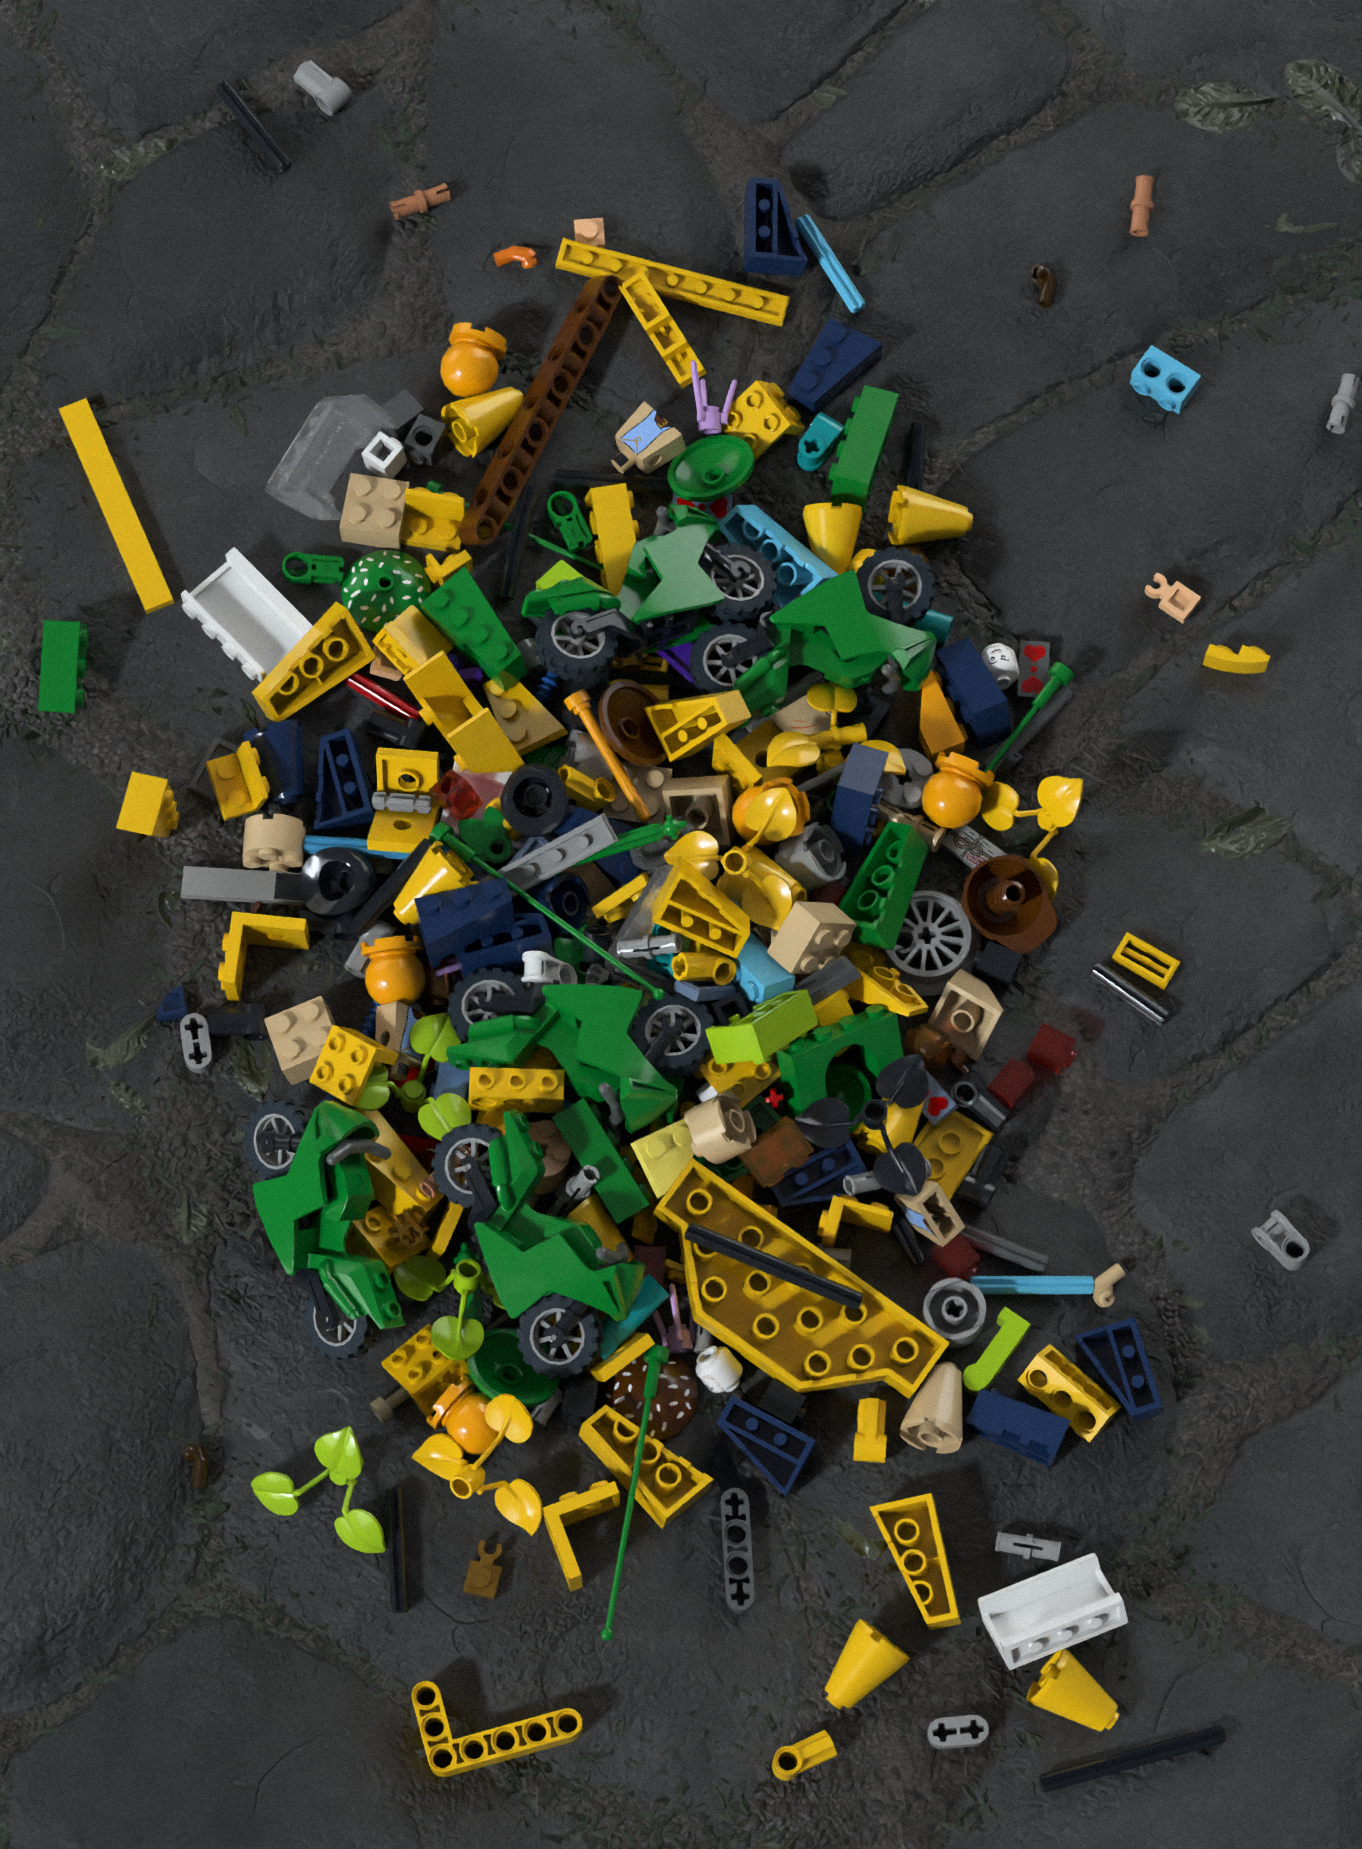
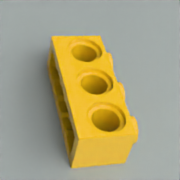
M470 1067L468 1106H470L471 1110L508 1111L517 1109L518 1112L560 1113L563 1110L564 1070Z
M1051 1344L1034 1357L1018 1379L1029 1394L1036 1396L1048 1406L1051 1413L1071 1420L1069 1425L1073 1428V1431L1078 1436L1085 1438L1089 1443L1105 1429L1122 1407ZM1041 1371L1046 1374L1047 1378L1042 1375ZM1065 1392L1070 1395L1071 1399L1066 1396ZM1089 1412L1095 1417V1420L1089 1415Z

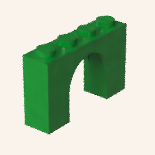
M871 1005L865 1011L854 1016L842 1017L835 1024L818 1027L804 1038L798 1037L790 1042L788 1049L776 1052L788 1116L795 1118L815 1101L827 1098L825 1074L829 1062L838 1051L849 1045L857 1044L861 1054L864 1076L869 1084L876 1088V1080L879 1073L893 1061L904 1057L897 1013L884 1009L882 1005Z

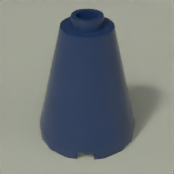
M281 721L268 724L267 728L260 730V733L258 728L245 732L242 735L244 742L249 741L251 748L255 747L260 757L258 768L261 776L267 778L270 794L274 802H281L282 807L299 803V797L304 795L302 721Z
M571 873L558 874V876L548 878L526 891L528 895L577 931L580 927L587 924L590 915L586 916L587 906H591V897L588 887L581 877L573 876ZM519 895L512 898L514 914L542 913ZM543 913L549 931L565 935L571 934Z

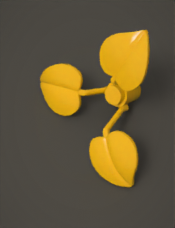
M834 682L818 683L811 686L807 691V703L813 709L822 712L831 711L830 727L836 726L837 711L852 712L857 705L855 691ZM794 731L783 732L775 736L767 751V767L777 765L801 767L816 763L817 776L846 762L848 759L847 756L844 761L841 751L834 750L833 748L826 749L820 755V749L816 742H809L805 734ZM867 740L861 743V745L889 753L884 774L905 775L906 768L901 754L893 744L881 740ZM841 776L838 777L835 781H833V782H832L831 784H829V785H835V784H837V783L839 782Z
M1050 776L1043 779L1037 793L1038 801L1042 808L1028 811L1016 810L1019 805V796L1013 788L1001 782H992L989 789H980L983 798L980 811L990 827L1004 831L1014 825L1015 816L1037 815L1039 826L1049 831L1030 854V859L1025 860L1045 882L1048 888V898L1052 904L1058 890V873L1055 866L1045 858L1037 859V855L1050 839L1058 834V828L1070 825L1075 820L1082 800L1083 779L1062 776Z
M784 787L767 790L751 801L745 813V822L750 829L758 831V833L743 848L730 850L724 857L717 855L719 852L717 840L705 831H693L680 838L664 854V859L671 868H673L680 855L709 881L714 879L719 873L717 861L721 862L723 868L729 874L737 875L742 873L745 878L748 877L753 880L755 885L747 887L742 895V909L750 917L751 921L776 931L780 930L792 909V892L787 882L778 875H768L761 881L756 875L752 874L749 871L752 865V856L749 850L762 838L763 834L770 841H781L788 838L795 830L797 824L796 808L790 790Z
M501 1394L489 1402L485 1412L487 1424L492 1429L499 1431V1434L474 1464H468L467 1460L462 1459L464 1452L461 1445L454 1438L444 1433H436L430 1436L412 1455V1458L434 1474L449 1480L451 1491L461 1499L469 1498L475 1491L481 1495L484 1491L498 1488L495 1492V1504L500 1513L512 1523L525 1529L532 1536L537 1531L542 1519V1502L534 1487L519 1478L513 1480L510 1484L505 1480L483 1485L486 1474L481 1465L502 1441L504 1436L512 1442L522 1443L530 1438L533 1433V1421L523 1403L513 1395Z

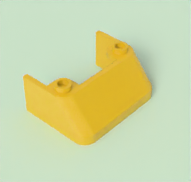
M443 650L403 677V680L422 706V709L418 711L428 726L434 723L456 752L453 759L463 772L467 769L472 774L515 772L520 766L525 765L487 707L483 709Z

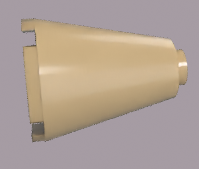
M943 1361L932 1367L901 1423V1438L920 1450L926 1451L927 1446L937 1448L936 1453L945 1454L953 1453L959 1450L963 1440L962 1372L951 1362Z

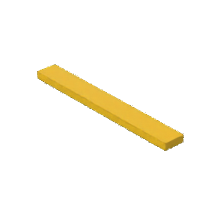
M566 238L562 239L555 264L557 269L592 278L615 275L620 279L621 283H624L643 270L658 295L780 327L783 326L790 300L789 296Z
M85 398L59 408L60 415L146 614L174 604L172 595L87 399Z

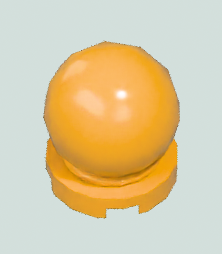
M468 322L453 325L448 339L452 346L447 349L442 357L440 369L444 385L453 395L464 398L484 394L491 390L498 377L499 365L497 361L504 358L507 347H505L507 341L502 335L487 327L484 332L471 329L472 323Z
M940 751L934 764L940 772L932 775L925 784L921 798L922 806L932 822L940 827L956 829L969 824L979 813L983 799L980 789H989L995 775L991 770H987L985 774L977 769L979 763L973 759L951 752L949 757H945V753Z
M779 777L767 781L763 785L748 788L738 796L733 805L732 823L738 834L747 843L757 835L758 831L752 830L746 825V810L754 798L773 788L784 787L790 790L796 808L797 824L795 830L788 838L800 835L803 832L801 829L804 827L805 822L810 819V805L805 792H799L791 784L793 782L792 779ZM763 834L762 838L755 845L768 846L778 841H770Z
M405 935L374 939L375 946L370 947L368 942L360 944L361 956L369 957L371 960L365 971V985L368 994L376 1003L384 1005L398 1001L410 1006L420 998L426 985V972L423 963L415 954L423 949L422 936H413L414 941H406Z
M466 1373L461 1376V1380L464 1381L458 1387L452 1383L432 1407L436 1414L434 1417L429 1415L426 1418V1422L435 1430L446 1426L447 1434L461 1445L463 1452L480 1455L495 1440L499 1431L492 1429L487 1424L485 1418L487 1405L493 1399L483 1392H475L477 1385L471 1376Z

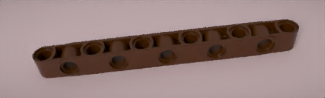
M615 275L589 279L585 283L578 299L572 305L459 525L458 536L463 544L472 546L492 543L496 539L505 520L510 515L622 296L618 288L619 285L622 287V283Z

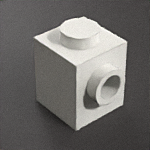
M381 431L361 453L366 468L380 478L393 479L407 462L404 452L405 447L397 439L389 438Z

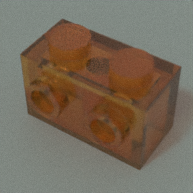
M785 1116L759 1135L756 1141L750 1145L752 1146L750 1150L737 1156L754 1180L765 1188L767 1185L771 1187L779 1183L784 1178L783 1173L791 1167L797 1168L803 1165L809 1159L808 1155L814 1149L795 1122Z

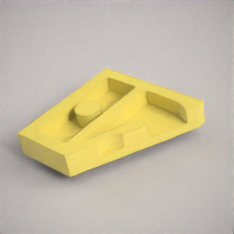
M685 1119L631 1143L657 1199L666 1194L694 1156L691 1148V1141L693 1139Z

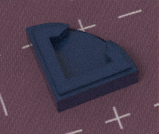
M184 985L172 989L162 1000L161 1004H159L157 1009L158 1022L183 1019L188 1015Z

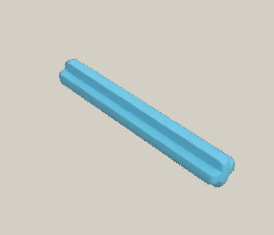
M804 214L797 218V229L852 313H857L864 309L865 301L808 214Z
M972 1276L969 1281L970 1284L978 1287L982 1294H1092L1094 1291V1279L1092 1276Z

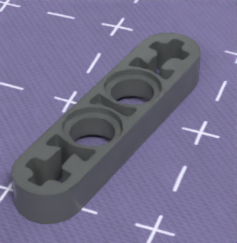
M730 1488L723 1493L720 1502L726 1603L730 1610L741 1614L752 1608L755 1599L750 1508L748 1495L740 1488ZM731 1496H737L738 1501L744 1502V1504L738 1507V1517L745 1516V1521L734 1519L726 1522V1517L732 1519V1507L726 1505V1502L731 1501ZM732 1527L743 1528L746 1537L742 1542L733 1543L728 1539L727 1533ZM733 1559H744L748 1565L746 1572L740 1575L732 1573L729 1564ZM749 1579V1584L743 1583V1594L749 1596L750 1599L744 1600V1605L739 1606L737 1600H731V1597L737 1594L736 1583L730 1585L729 1580L741 1582Z

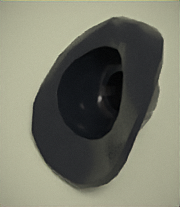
M532 763L520 766L509 776L500 796L504 819L515 831L526 837L535 838L551 834L563 823L567 814L568 800L565 785L555 769L545 764Z
M340 847L321 849L311 855L302 867L300 893L303 902L309 911L319 916H334L350 911L370 897L375 888L376 872L370 861L358 851Z

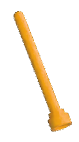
M585 689L573 693L564 700L570 712L573 711L575 715L580 716L639 820L642 822L649 821L651 817L650 812L589 709L591 708L589 703L591 699Z

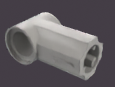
M311 60L303 62L294 75V81L312 95L320 109L329 116H333L353 97L350 88L337 77L331 78Z
M377 918L365 933L359 937L357 945L344 965L345 969L358 978L365 979V971L371 960L369 957L361 956L360 944L368 942L369 947L375 946L374 939L398 936L399 929Z

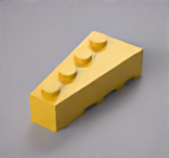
M626 483L590 488L584 498L585 509L592 508L589 520L590 532L598 536V540H595V555L598 564H603L604 569L600 570L602 587L613 593L615 597L619 595L622 589L623 579L633 546L636 543V538L640 536L637 520H632L630 510L634 508L632 491H627Z
M335 602L251 693L267 718L274 723L281 722L377 657L349 610L340 603Z
M356 1108V1111L371 1120L378 1127L380 1136L375 1142L389 1148L391 1151V1157L387 1160H383L368 1152L365 1153V1161L375 1199L395 1216L403 1213V1209H406L412 1215L419 1211L423 1217L422 1221L425 1222L432 1215L444 1195L439 1191L434 1198H429L421 1191L419 1184L429 1174L378 1110L366 1111Z
M604 1405L582 1423L579 1436L629 1491L640 1428L609 1406ZM646 1435L635 1499L663 1529L707 1493L714 1479L692 1467L691 1463L683 1457L673 1454L657 1439H652Z
M932 1493L870 1506L869 1508L929 1630L932 1631L961 1624Z

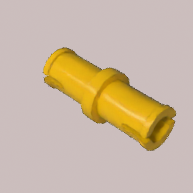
M863 722L842 728L831 726L827 731L805 734L809 742L814 741L817 743L820 750L829 748L839 750L841 746L853 744V742L867 741V733Z

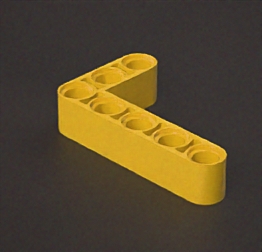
M422 1681L416 1684L411 1693L428 1763L432 1772L439 1777H449L571 1743L577 1740L583 1731L580 1714L574 1709L565 1708L452 1739L438 1686L430 1681ZM424 1691H431L436 1697L432 1704L422 1705L418 1702L419 1695ZM565 1718H571L577 1722V1727L574 1731L566 1733L559 1728L560 1722ZM432 1722H439L444 1726V1729L440 1735L433 1737L426 1733L427 1726ZM534 1727H541L546 1731V1735L543 1740L535 1742L528 1737L529 1731ZM505 1735L511 1736L515 1740L514 1746L509 1750H501L497 1747V1741L500 1737ZM472 1744H478L484 1750L483 1754L477 1759H471L465 1754L466 1749ZM440 1753H447L452 1757V1761L449 1766L440 1768L434 1764L435 1757Z

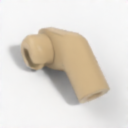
M1118 1263L1094 1280L1093 1299L1100 1307H1110L1114 1303L1113 1285L1126 1276Z

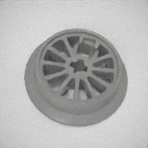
M914 891L906 913L913 914L917 925L905 917L902 924L905 927H901L898 938H908L912 942L911 946L903 949V947L895 944L893 951L882 948L877 949L886 957L885 965L889 969L895 968L900 973L898 980L901 983L910 985L919 996L940 995L943 993L948 981L960 968L972 974L976 967L972 965L978 949L981 948V935L963 913L960 902L955 898L936 891ZM918 909H928L926 922L922 921ZM932 910L942 912L935 923H931ZM947 917L955 922L939 928ZM958 930L962 938L943 935ZM927 935L931 943L925 944L922 936ZM943 944L960 946L961 951L959 954H955ZM937 951L945 955L952 962L947 966H943ZM917 954L922 956L919 970L908 966ZM932 956L937 970H925L926 957Z

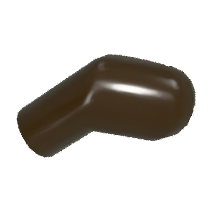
M1035 264L1030 270V275L1034 283L1041 290L1037 304L1044 308H1050L1057 288V280L1047 267H1044L1042 264Z
M199 1443L196 1445L187 1444L185 1446L184 1458L187 1461H194L191 1487L205 1489L208 1485L210 1467L205 1447Z

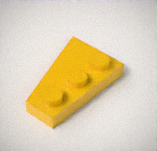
M492 680L482 684L499 726L520 757L569 734L562 724L519 681L506 692Z

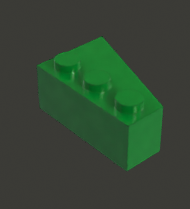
M44 620L38 711L79 714V708L84 707L85 691L81 690L82 680L86 677L87 671L85 653L89 640L88 625L81 622Z

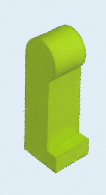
M1004 1307L997 1317L996 1323L1001 1326L999 1332L977 1363L969 1365L963 1372L962 1388L971 1396H978L981 1389L987 1390L1029 1332L1031 1324L1007 1307Z

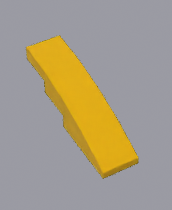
M643 270L622 283V287L619 285L618 288L681 388L683 389L693 382L690 364L692 360L696 361L699 378L707 373Z

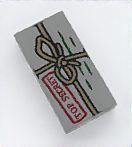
M967 825L951 829L941 843L942 848L971 869L978 865L980 861L989 860L990 857L1007 855Z

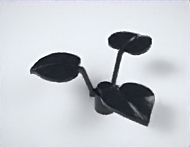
M920 1054L908 1055L887 1065L877 1077L876 1092L882 1098L889 1100L871 1099L867 1101L862 1108V1113H858L852 1121H849L850 1112L846 1104L839 1099L831 1097L815 1101L794 1118L797 1129L807 1141L817 1147L829 1150L846 1145L850 1138L848 1127H853L860 1121H863L867 1128L881 1132L886 1149L888 1150V1153L881 1154L874 1164V1175L878 1184L889 1192L908 1196H916L922 1190L926 1178V1165L922 1153L916 1146L908 1142L901 1143L893 1149L885 1127L888 1121L887 1107L892 1106L895 1102L897 1106L903 1109L914 1108L920 1105L928 1094V1078L923 1058Z

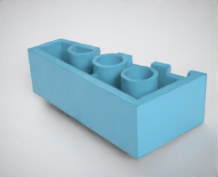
M736 505L718 523L721 531L730 543H736L740 547H743V545L750 546V550L754 552L758 550L763 554L765 560L768 559L773 565L771 569L777 575L775 581L777 588L772 600L775 605L779 604L782 607L795 600V596L799 594L804 595L838 575L756 505Z
M751 931L737 958L720 952L736 964V974L730 983L737 988L735 993L740 992L750 1014L754 1012L753 1006L782 992L793 991L795 975L790 974L767 953L768 948Z

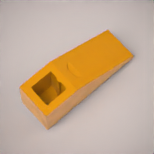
M930 670L922 686L918 739L927 759L934 764L940 751H943L945 756H949L951 752L957 754L964 752L965 740L968 737L962 723L957 724L953 716L955 708L949 697L945 698L940 689L943 688L940 675L937 671L932 672Z

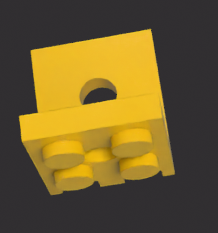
M769 721L760 725L736 744L724 732L714 739L712 767L718 775H730L731 788L737 797L748 788L763 785L765 782L779 777L792 779L806 768V766L785 765L763 768L756 764V758L761 755L767 756L771 741L780 734Z
M378 747L376 752L377 791L387 792V795H390V793L415 794V798H419V795H427L432 797L433 804L429 814L418 813V810H414V813L389 811L387 807H385V810H376L367 838V850L411 853L424 838H429V834L437 824L440 816L439 752ZM401 775H411L416 781L406 782L401 778Z
M232 911L229 933H224L222 951H225V962H220L218 970V980L221 981V990H225L227 1000L240 1002L248 944L309 950L310 934L306 919Z
M595 1308L597 1311L596 1315L598 1317V1320L602 1319L607 1314ZM556 1313L547 1319L553 1326L556 1325ZM580 1328L578 1329V1337H582ZM634 1331L615 1349L614 1353L610 1354L605 1360L599 1355L593 1361V1365L584 1371L591 1380L605 1382L652 1347L655 1342L648 1333ZM573 1342L569 1344L573 1355L578 1351L581 1343Z
M607 1480L596 1482L589 1486V1491L578 1494L577 1491L569 1492L559 1497V1502L543 1507L544 1522L570 1591L580 1589L583 1585L582 1575L564 1527L619 1507L620 1494L615 1481L608 1483Z

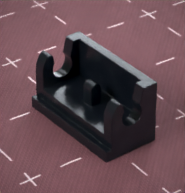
M865 692L842 727L863 722L867 733V740H874L890 716L891 705ZM853 744L841 746L839 751L847 757Z

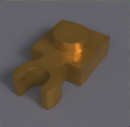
M481 1540L478 1545L480 1562L470 1561L463 1593L495 1600L502 1567L495 1566L494 1562L498 1561L502 1556V1545L497 1544L495 1553L487 1554L484 1551L486 1541Z

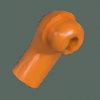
M515 245L493 254L497 267L513 261H521L522 267L525 269L537 265L536 253L530 248Z

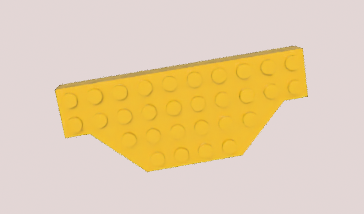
M691 1158L652 1214L678 1233L693 1321L776 1381L800 1394L884 1381L909 1399L916 1392L950 1343L693 1158ZM691 1222H694L859 1291L863 1294L861 1305L857 1310H854L685 1239L687 1227Z

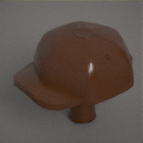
M1012 854L996 856L994 858L990 857L989 860L980 861L965 878L960 902L962 911L972 925L987 939L996 940L1005 948L1022 955L1028 954L1037 948L1055 931L1057 916L1048 898V888L1036 870L1023 857Z

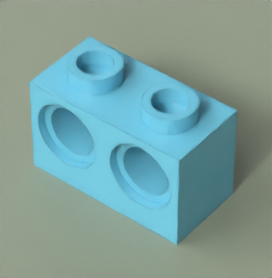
M1151 345L1133 369L1130 384L1139 394L1148 395L1155 399L1163 409L1180 414L1197 391L1201 375ZM1153 371L1158 376L1149 377L1145 374V372ZM1179 387L1182 389V392L1175 393L1169 388Z

